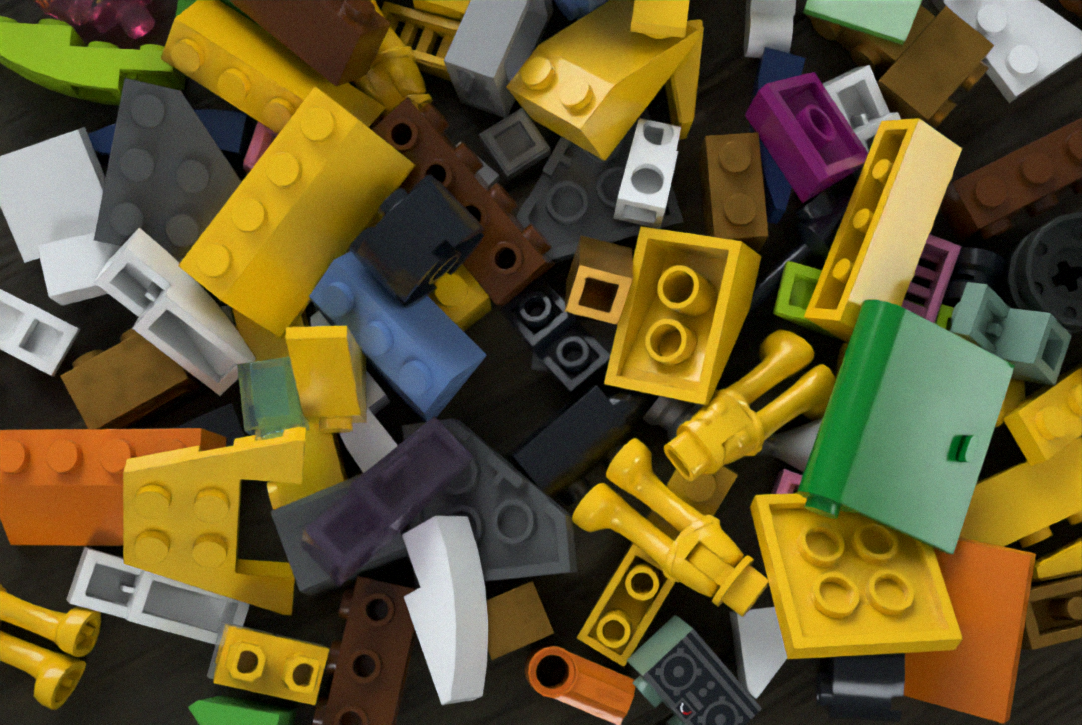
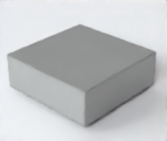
M523 107L479 134L480 142L507 182L551 155L550 147Z

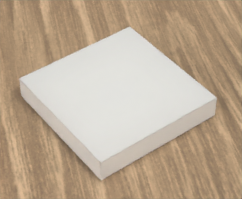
M85 127L0 156V207L24 263L40 258L38 245L95 233L106 178Z

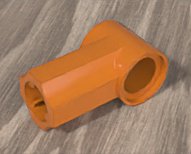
M550 644L534 649L525 663L524 671L528 683L542 696L556 699L615 725H621L628 713L636 688L632 684L635 680L633 678L566 651L559 646ZM549 655L561 657L566 669L563 679L553 686L542 685L536 675L538 663Z

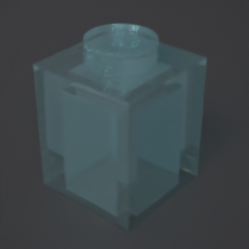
M290 357L237 364L245 432L251 436L256 435V438L261 437V440L282 437L284 429L303 427L306 428V431L309 430V422L303 416Z

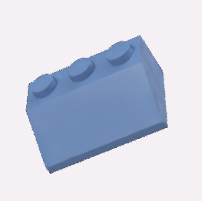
M351 251L333 260L309 296L316 311H320L331 326H347L366 357V363L424 422L434 421L487 356L428 296L414 306L405 308L362 265Z

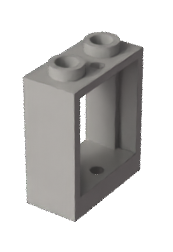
M552 0L470 1L444 59L445 66L461 103L503 118L508 117L515 98L506 86L540 44L554 12Z

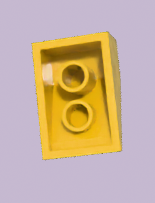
M609 0L539 44L506 86L532 120L604 161L607 160L701 37L698 29L689 25L686 27L685 38L671 36L665 39H656L644 33L631 32L634 0Z
M640 226L632 261L633 280L618 321L604 384L708 406L749 312L762 256L742 241Z

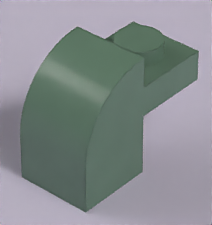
M967 282L961 301L954 307L950 332L1015 365L1011 376L1012 379L1055 386L1071 339L1068 331L1051 313L1009 308L988 284Z

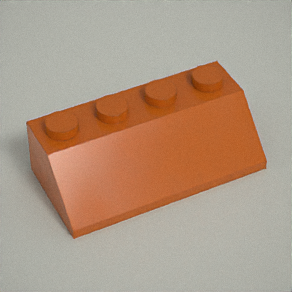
M202 428L0 430V520L10 545L123 546V472L127 459L199 445L202 451L226 447L227 437Z

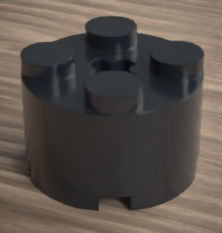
M430 174L417 183L409 194L403 188H399L389 195L377 210L383 218L375 227L371 226L359 234L349 246V250L405 308H409L422 301L437 289L433 284L445 273L452 275L470 257L484 237L482 232L485 229L450 191Z
M905 653L827 657V671L816 673V706H826L828 717L833 719L899 722L902 711L890 709L892 697H904Z

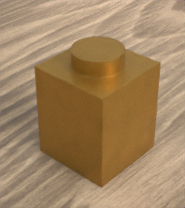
M580 235L566 280L565 312L617 325L633 280L632 248Z
M533 581L486 601L488 652L492 660L554 634Z

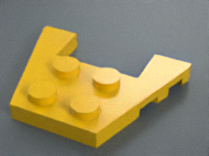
M306 428L284 429L282 437L260 441L257 440L256 435L234 439L233 446L202 451L199 445L127 459L123 472V564L282 615H292L295 577L290 564L286 562L238 559L241 479L302 484Z

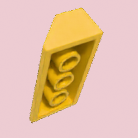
M315 86L178 267L222 302L277 337L283 338L286 335V327H292L311 302L310 294L333 260L350 251L349 246L354 239L366 230L379 214L377 212L379 206L399 188L416 165Z

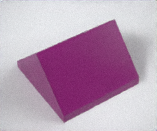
M815 72L767 83L758 90L745 113V117L755 132H759V138L802 203L864 166L868 155L867 150Z

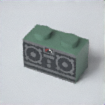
M676 615L626 660L640 675L632 682L638 691L654 708L663 702L674 714L667 721L669 725H746L762 709L697 632Z

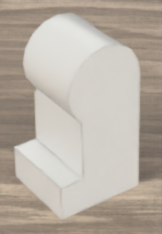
M746 0L745 57L761 58L765 47L789 53L796 0Z
M639 118L613 219L660 229L678 155L676 150L681 131L680 126Z

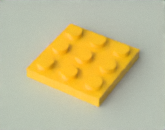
M798 493L755 495L750 505V510L787 659L955 650L963 640L933 547L858 513L840 511L837 519L819 515L804 507L807 499Z

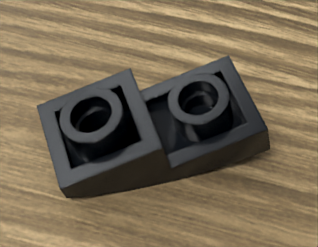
M541 276L500 309L502 316L573 399L607 371L610 354L577 321L575 314L565 312V301Z

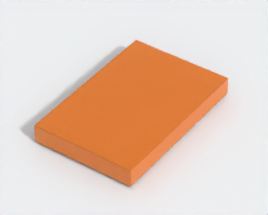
M959 537L954 554H946L935 548L933 549L963 640L955 650L905 653L904 696L1005 724L1010 720L1036 554Z

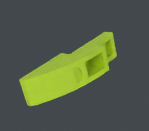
M0 16V63L22 77L47 89L78 99L119 106L125 78L175 90H185L186 75L161 60L164 46L146 44L140 46V50L120 49L118 46L108 42L94 41L90 42L87 47L74 28L66 22L56 19H41L38 24L18 23L14 19Z

